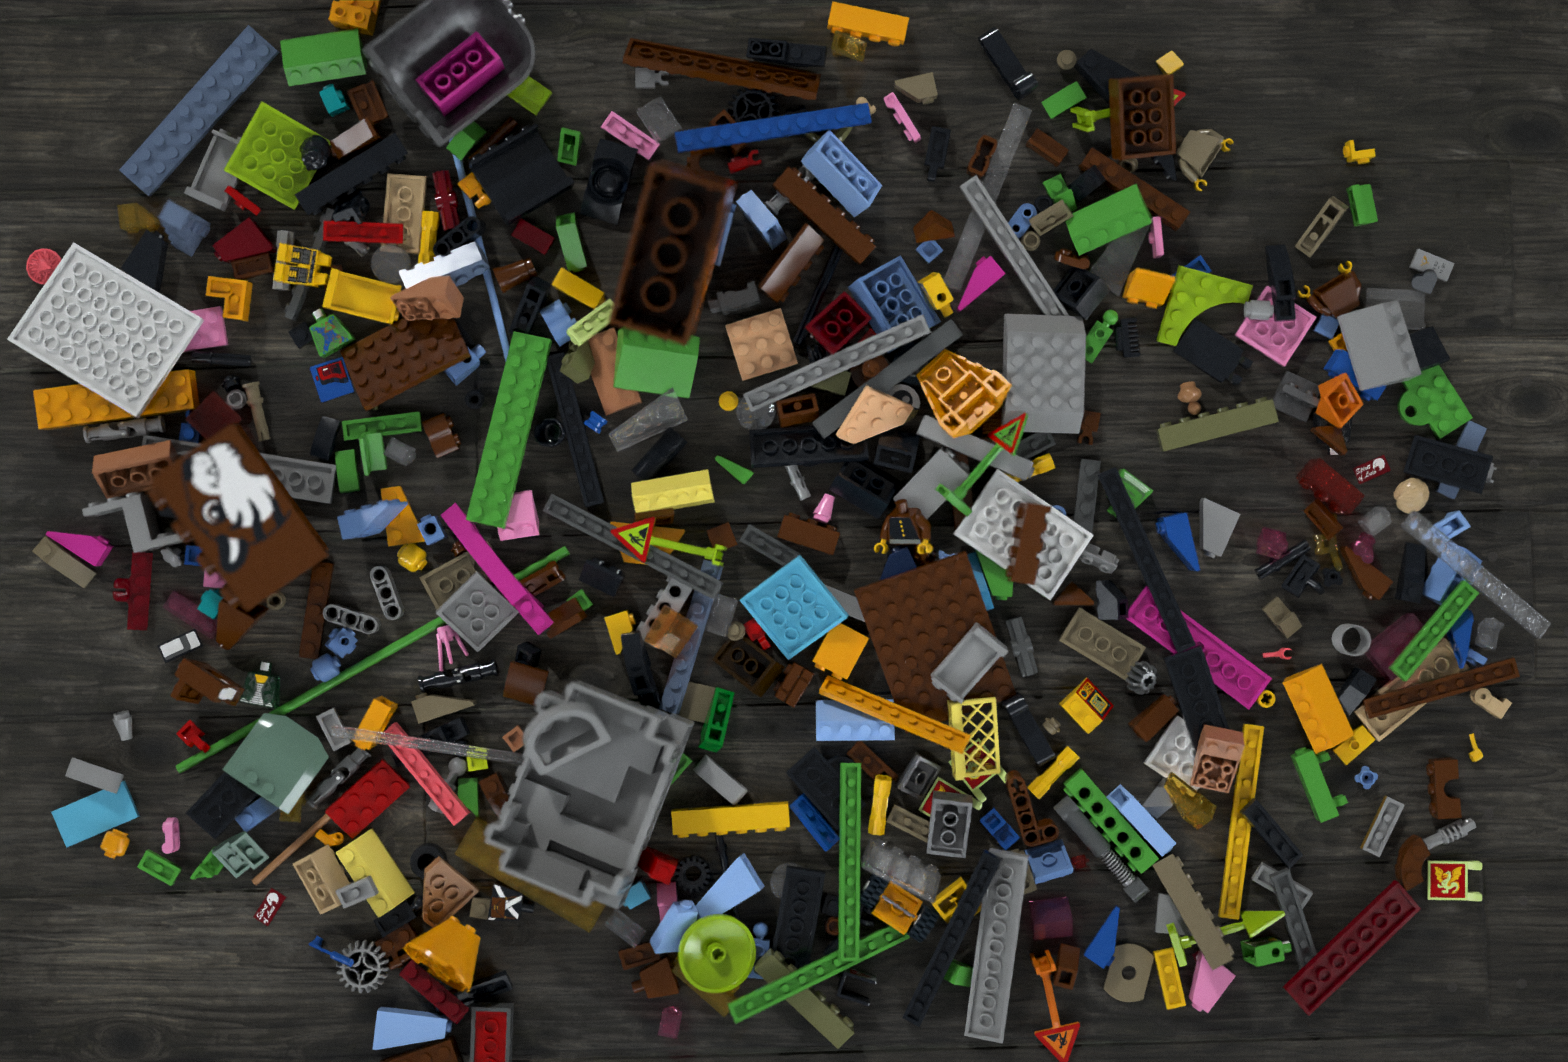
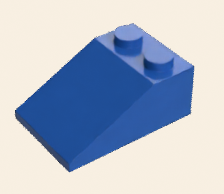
M1177 513L1157 518V523H1155L1157 533L1161 534L1162 539L1188 570L1199 571L1200 567L1187 513Z

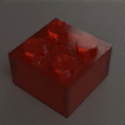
M213 391L185 418L206 440L234 422L240 423L244 419L216 391Z

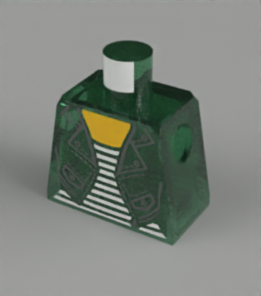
M261 661L259 671H250L243 685L245 690L238 702L274 709L279 707L280 676L270 674L271 662Z

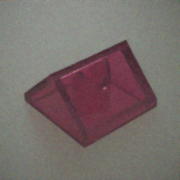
M1068 897L1029 901L1034 941L1073 936V918Z

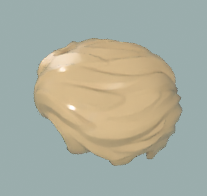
M1409 478L1401 482L1394 491L1397 508L1408 514L1421 510L1429 499V490L1426 483L1417 478Z

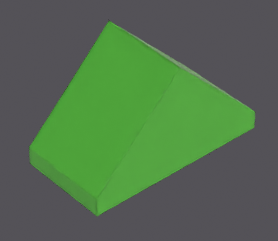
M473 121L454 136L446 149L462 161L486 134V131Z
M561 128L558 162L577 165L583 141L581 132Z
M953 959L944 979L954 985L971 987L973 967Z

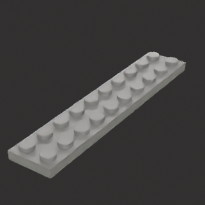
M143 435L142 446L171 440L178 454V459L201 445L199 443ZM260 453L292 498L332 504L337 473L336 465Z
M990 848L989 852L1003 859L982 900L964 1036L1003 1044L1029 855Z

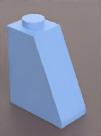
M752 190L743 194L736 201L743 214L772 250L787 239L778 220Z
M692 900L672 903L650 939V944L655 954L678 952L683 934L689 926L697 921L698 910Z

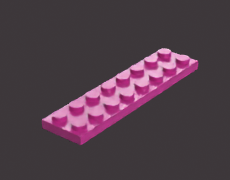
M1146 585L1129 607V618L1127 620L1171 653L1176 654L1175 646ZM1181 611L1196 644L1191 648L1202 646L1214 685L1249 710L1272 678Z

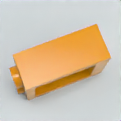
M383 696L374 698L352 738V741L356 743L355 746L362 750H366V748L369 750L375 747L398 704Z

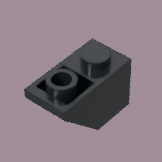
M1111 580L1096 581V611L1098 620L1129 618L1128 599Z

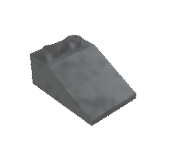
M933 790L926 854L966 858L973 804L972 795Z

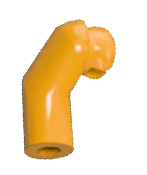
M320 829L315 835L318 840L330 847L340 845L344 841V836L340 832L328 835Z

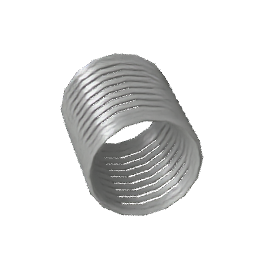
M1342 624L1334 630L1332 644L1342 654L1361 656L1370 648L1371 635L1363 626ZM1354 627L1358 630L1361 640L1357 649L1348 652L1343 647L1342 638L1346 630Z

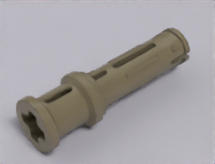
M257 381L244 384L242 387L246 391L248 399L246 403L251 407L258 441L260 442L269 440L271 437L262 407L264 398L261 397L259 390L260 382Z

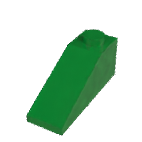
M718 687L715 688L702 728L698 748L717 753L723 746L734 692Z

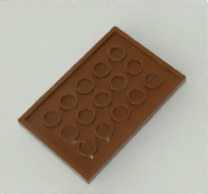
M402 318L340 351L362 406L366 411L471 357L454 318L418 319L414 321Z

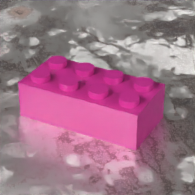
M476 31L415 80L424 95L445 117L503 71L505 67L499 55Z

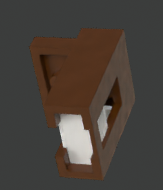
M183 658L174 674L179 678V681L175 684L170 696L175 700L199 704L204 695L213 702L220 703L223 700L229 705L236 706L245 689L208 663Z

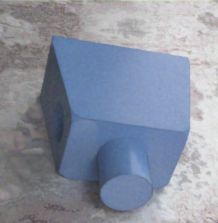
M480 344L472 350L467 346L471 357L467 358L470 360L469 363L461 361L444 370L445 374L456 386L480 366L479 358L486 353Z

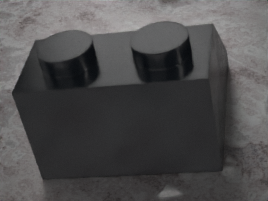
M1072 266L1053 292L1064 306L1087 320L1111 289L1099 276L1086 269Z

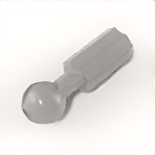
M455 757L449 762L448 768L450 773L447 779H444L454 793L457 789L455 785L457 777L467 771V762L461 757ZM431 799L430 803L428 804V807H430V809L434 810L435 812L443 814L440 808Z

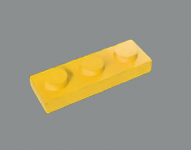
M1170 947L1153 951L1166 1009L1186 1006L1174 949Z

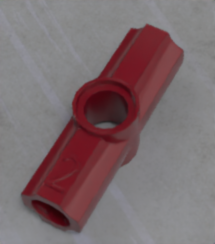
M442 170L432 173L436 189V205L441 214L443 229L447 232L460 224V218L457 210L458 200L455 190L453 191L450 171Z

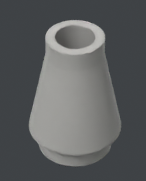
M129 711L113 714L114 719L112 720L121 737V741L132 739V715H130Z

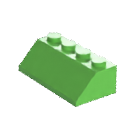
M358 28L280 41L283 67L289 86L366 74L367 60L363 53V45Z
M1136 183L1072 213L1073 217L1066 220V224L1080 256L1152 223L1153 218Z

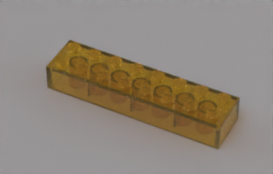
M478 817L473 821L455 855L588 933L591 932L605 908V904L595 900L586 906L499 870L501 866L499 859L502 853H506V851L484 842L486 839L484 833L488 826L487 822Z

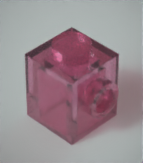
M673 1006L663 1008L658 1035L677 1039L683 1013L679 1011V1008Z

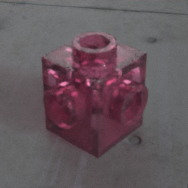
M1263 527L1257 539L1256 554L1280 559L1282 553H1285L1288 548L1286 533Z

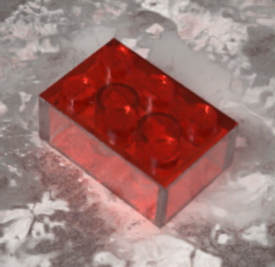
M1320 458L1310 459L1296 476L1301 487L1306 490L1309 488L1314 492L1313 496L1321 502L1325 501L1329 505L1328 509L1336 515L1338 513L1341 515L1351 514L1365 497L1363 493Z

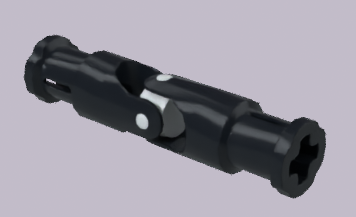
M492 659L491 662L483 664L478 662L435 672L434 675L426 677L418 676V682L421 692L424 693L429 689H442L482 680L486 676H499L496 660Z

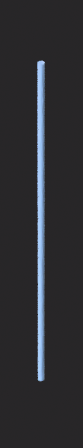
M453 155L458 178L461 181L466 177L463 162ZM462 191L468 217H476L472 199L470 200ZM476 221L472 224V230L475 231L478 227ZM480 236L475 242L483 250L487 259L482 236ZM489 268L483 273L506 362L510 346Z

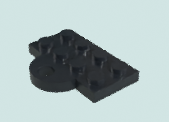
M814 746L785 773L838 831L840 828V763L855 762L846 756H834L826 760ZM861 799L862 809L866 806V803Z

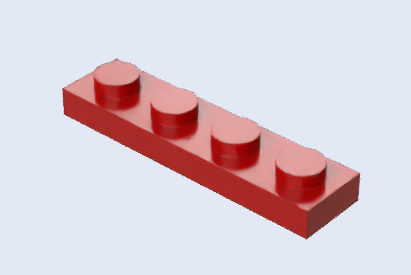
M323 221V241L403 244L404 225L363 222L358 225L356 222Z

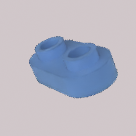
M1025 203L1021 205L1008 222L1011 228L1015 225L1019 227V231L1014 232L1018 239L1029 228V219L1037 215V210L1032 204ZM1024 210H1029L1031 215L1025 216Z

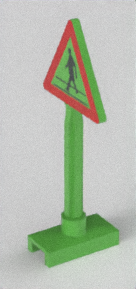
M1024 413L987 434L996 445L954 492L942 484H939L935 490L968 517L972 510L962 500L967 495L966 492L1002 449H1005L1013 456L1016 454L1028 414Z

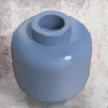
M326 653L312 661L310 670L317 681L327 682L339 675L341 663L337 656L332 657Z

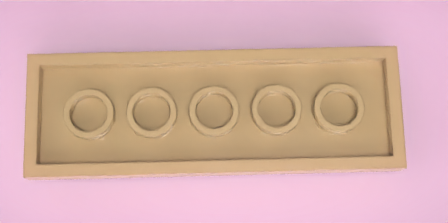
M1442 638L1407 681H1402L1396 675L1372 696L1469 669V666L1465 663L1464 668H1459L1450 643L1446 638ZM1363 703L1353 712L1372 736L1380 742L1426 703L1371 719L1367 718Z

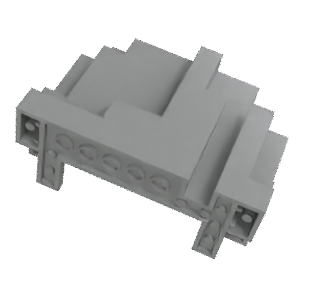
M579 680L568 684L564 695L552 690L538 694L534 704L536 705L535 711L541 714L552 707L565 703L588 704L597 711L607 728L611 741L542 775H539L526 750H524L522 758H524L523 764L517 768L515 776H517L515 784L512 783L508 792L510 795L509 800L504 803L499 820L491 823V825L488 824L484 833L486 836L484 842L506 851V853H502L499 859L501 864L499 870L586 906L596 900L619 909L625 904L639 868L637 867L642 851L648 845L695 722L674 713H665L651 706L644 707ZM571 716L557 719L540 731L535 740V747L540 754H543L594 727L587 719Z

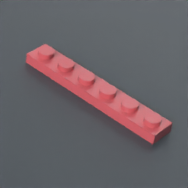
M397 722L393 723L380 735L453 826L457 825L471 813Z

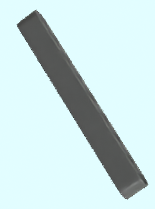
M950 319L879 372L877 376L871 378L812 423L822 438L825 439L841 427L866 385L883 393L888 392L959 339L963 333L955 322Z

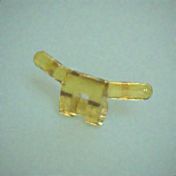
M1323 534L1313 535L1317 548L1315 549V555L1330 553L1335 570L1338 572L1342 571L1343 566L1338 554L1336 535L1328 541L1329 547H1324V540H1327V538Z

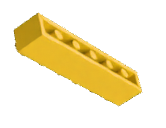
M788 801L741 804L736 806L672 809L671 811L673 835H677L678 838L689 837V834L696 833L699 837L708 836V833L716 832V835H727L728 831L744 834L747 833V830H755V832L761 833L767 832V829L774 828L775 831H785L786 827H790Z

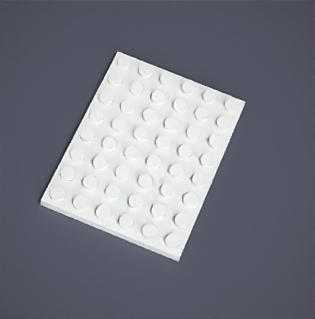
M73 242L7 340L139 419L204 320Z

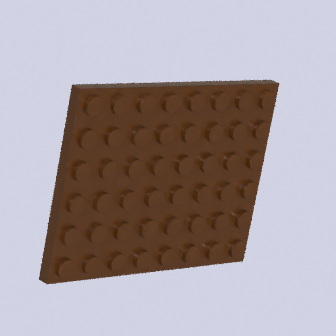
M966 551L854 589L895 704L938 722L948 720L947 700L951 699L947 696L945 690H939L932 684L931 673L976 622L996 637ZM1002 656L997 659L967 693L964 700L995 697L996 703L1016 695ZM984 703L981 708L989 706L991 703ZM970 705L962 706V714L974 710Z

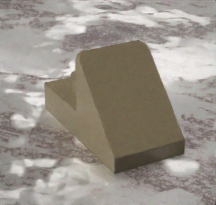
M1275 597L1262 608L1286 639L1302 627L1296 614L1291 612L1279 597Z

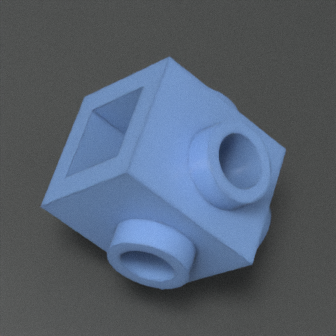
M339 627V629L335 628L328 635L330 639L324 645L339 658H343L346 653L350 654L356 648L355 643L358 640L354 637L356 634L350 628Z

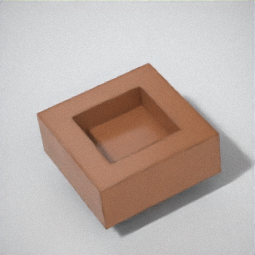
M517 725L502 737L513 752L523 746L524 731Z

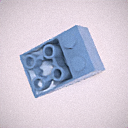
M399 499L383 500L377 502L376 505L370 504L361 506V509L344 511L345 515L337 517L342 540L364 538L381 533L408 505V501L400 502Z

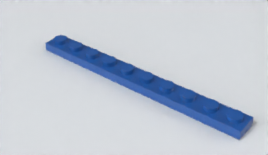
M863 103L675 132L678 153L827 131L829 129L871 124L869 104Z

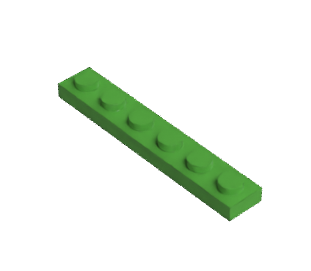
M1461 580L1389 669L1402 681H1407L1479 593L1468 582Z

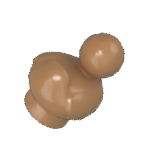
M1195 382L1181 384L1178 400L1189 403L1188 411L1190 414H1199L1201 405L1197 401L1202 395L1201 390L1196 387Z

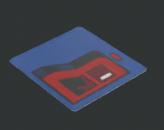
M343 357L310 367L321 402L354 392Z

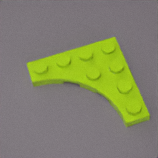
M1179 265L1156 341L1177 346L1181 334L1197 315L1210 307L1223 303L1245 304V302L1249 301L1253 285Z

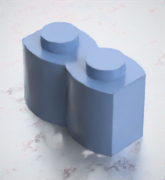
M559 299L539 310L558 345L561 346L570 341L566 331L577 321L575 318L571 319L569 314L572 311L566 302L563 304Z

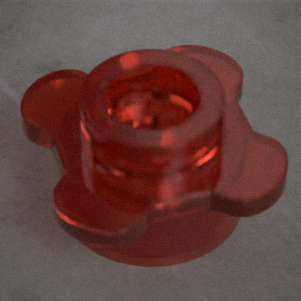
M1085 854L1070 858L1075 870L1087 867L1086 863L1090 861L1086 859Z

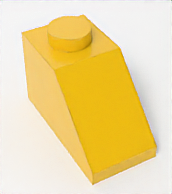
M628 610L605 617L616 655L620 654L623 650L621 634L632 632L634 629L633 625L636 624L633 613L629 614Z

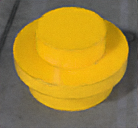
M724 392L719 398V405L723 410L732 411L738 405V397L733 392Z

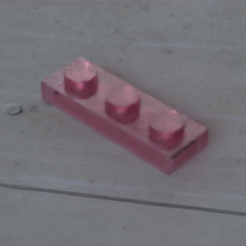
M173 591L163 608L210 639H214L217 634L218 619L213 620L199 611L197 604L177 591Z

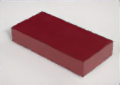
M520 219L511 235L544 255L547 254L555 240L551 235L523 219Z

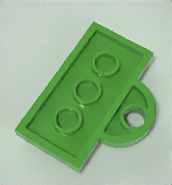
M1440 365L1421 371L1422 374L1415 378L1402 382L1406 391L1399 398L1398 412L1400 417L1410 425L1421 426L1428 424L1437 439H1441L1473 417ZM1408 406L1414 408L1415 413L1412 417H1408L1405 413V409Z

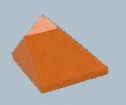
M1343 373L1318 385L1321 397L1315 413L1337 428H1342L1364 405L1347 373Z

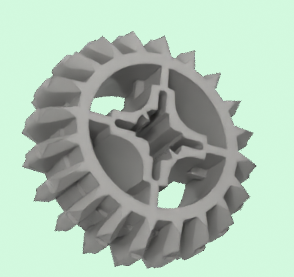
M357 940L355 946L350 943L348 949L344 948L342 950L344 956L349 958L352 954L361 952L359 960L354 961L351 967L340 962L336 964L338 968H342L337 971L338 975L343 974L339 979L340 982L346 980L347 983L344 986L347 988L349 985H352L351 991L353 992L358 988V992L362 993L365 988V991L369 993L371 987L376 990L378 984L382 985L384 983L382 978L388 977V974L384 971H388L389 967L384 964L388 963L389 959H383L386 952H379L381 946L374 948L375 943L373 941L368 946L367 940H364L362 945ZM369 954L373 956L376 962L370 961ZM362 962L367 966L364 971L361 969L362 967H359ZM350 971H354L357 974V979L350 973ZM377 971L375 978L365 981L367 972Z

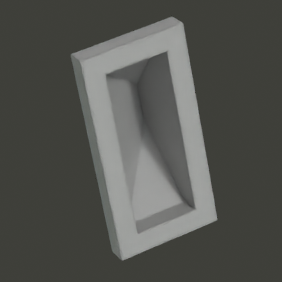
M1163 777L1142 806L1147 812L1158 819L1173 806L1180 787Z

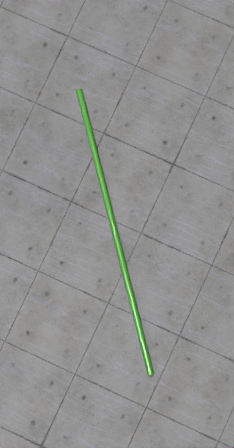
M566 546L517 572L514 576L520 581L546 567L549 562H557L570 553ZM440 617L432 620L345 669L331 680L322 682L268 714L284 716L447 623ZM259 719L212 744L206 753L200 751L177 764V771L181 774L245 738Z

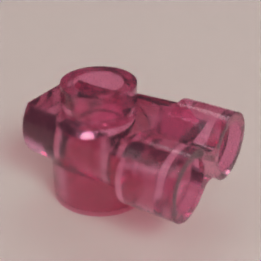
M1362 532L1359 538L1351 543L1354 554L1362 557L1363 562H1373L1375 539L1372 535Z

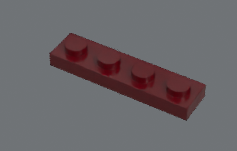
M412 959L399 974L456 1024L459 1023L470 1009Z

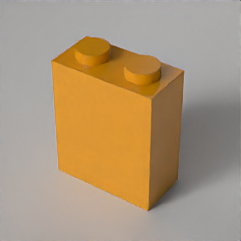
M842 623L838 624L826 633L812 660L815 662L814 666L822 671H825V669L832 671V676L841 681L843 678L848 679L869 638Z

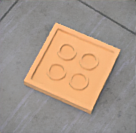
M781 308L725 325L742 381L798 364Z

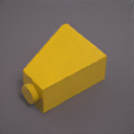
M562 267L552 283L555 289L593 310L607 300L604 298L606 294Z

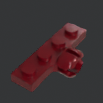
M132 551L130 577L127 579L117 578L114 581V588L125 589V592L113 591V598L115 601L128 603L127 630L147 631L153 553H134Z

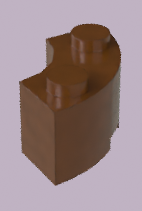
M1415 834L1402 844L1395 864L1397 881L1406 891L1424 881L1421 874L1422 865L1430 855L1421 837Z

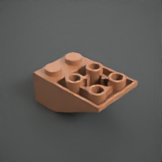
M450 276L429 277L392 295L390 299L405 320L414 321L418 319L460 318L464 297Z
M1204 724L1198 742L1190 781L1191 786L1229 793L1245 747L1243 732Z

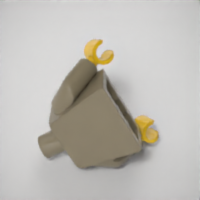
M1213 129L1190 130L1185 138L1178 134L1175 135L1176 147L1178 148L1176 151L1177 163L1191 183L1194 182L1193 186L1196 191H1202L1198 187L1199 182L1207 186V182L1198 177L1204 175L1220 149L1227 152L1230 148L1226 147V142L1229 145L1233 144L1232 139L1224 140V137Z

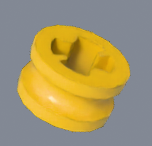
M1263 690L1256 702L1262 707H1271L1275 703V695L1269 690ZM1265 693L1267 696L1270 695L1267 704L1266 702H1261V699L1264 698L1263 694Z

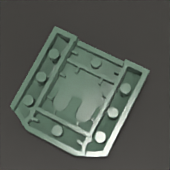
M264 713L225 765L223 771L289 814L329 759V756L318 737L287 716Z

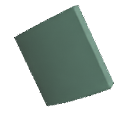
M246 831L228 838L211 850L212 854L235 878H238L250 867L254 870L269 858Z

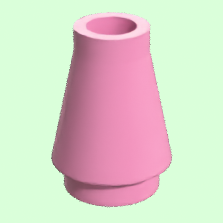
M824 494L813 512L814 520L828 524L832 517L834 496Z

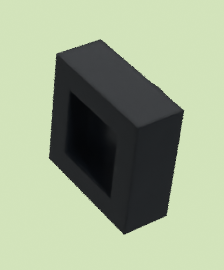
M306 322L301 323L288 332L299 349L314 341Z

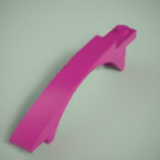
M454 503L441 514V517L467 551L533 630L540 635L550 627L554 621L543 610V604L505 566L480 534L474 522L466 520L467 515L457 503Z

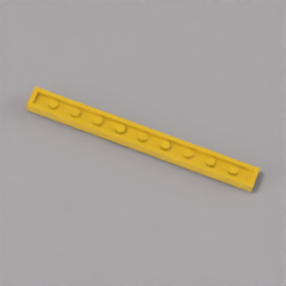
M1244 723L1242 732L1245 747L1237 767L1218 916L1221 918L1239 920L1251 832L1250 823L1239 811L1252 798H1255L1264 726Z

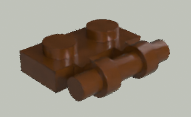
M410 922L374 942L377 947L381 946L380 953L386 952V955L383 957L384 959L392 956L393 961L388 963L391 971L397 967L404 966V963L411 959L407 953L400 956L398 951L404 948L406 943L417 938L418 935Z

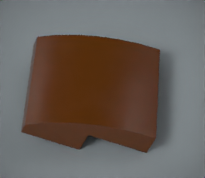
M511 661L503 697L534 705L538 694L545 692L549 671Z

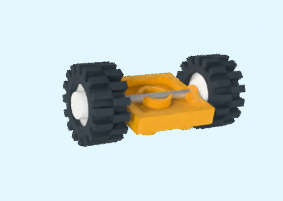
M876 871L870 876L860 891V903L868 909L875 905L871 914L901 934L907 933V935L919 943L926 939L939 917V913L928 905H924L918 912L923 901Z

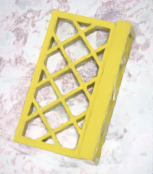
M987 697L964 700L962 704L958 701L947 700L949 726L963 732L964 726L968 722L971 723L975 729L971 732L969 741L977 746L970 755L965 750L963 754L951 750L952 775L955 780L1001 773L996 698ZM984 703H991L992 709L987 715L979 710ZM970 705L974 710L966 717L962 714V706ZM977 711L984 716L978 725L970 720ZM987 720L993 724V728L988 734L981 729ZM978 730L985 735L979 744L971 739ZM988 739L994 742V747L989 753L982 748ZM979 749L987 754L980 763L973 758ZM989 758L995 761L994 769H986L983 766ZM970 760L978 765L973 771L966 772V765Z

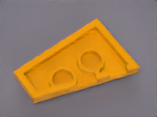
M401 486L381 489L382 501L399 499L400 502L408 501ZM409 501L408 505L386 526L388 546L425 542L417 526L419 522L411 509Z

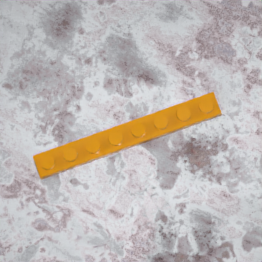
M827 675L819 689V694L958 753L963 754L971 735L829 675Z

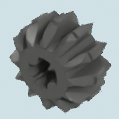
M1146 661L1136 662L1135 666H1130L1131 670L1127 672L1128 677L1125 680L1127 687L1140 695L1148 694L1150 689L1154 690V684L1158 683L1156 679L1159 677L1155 666Z

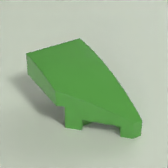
M458 778V798L476 817H479V779Z
M210 851L190 878L192 880L201 877L212 878L220 873L224 865Z

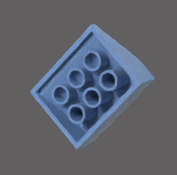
M901 255L857 279L848 287L858 305L872 318L869 323L876 334L922 314L929 329L941 322ZM894 348V349L888 351V354H889L890 352L896 350L897 348Z

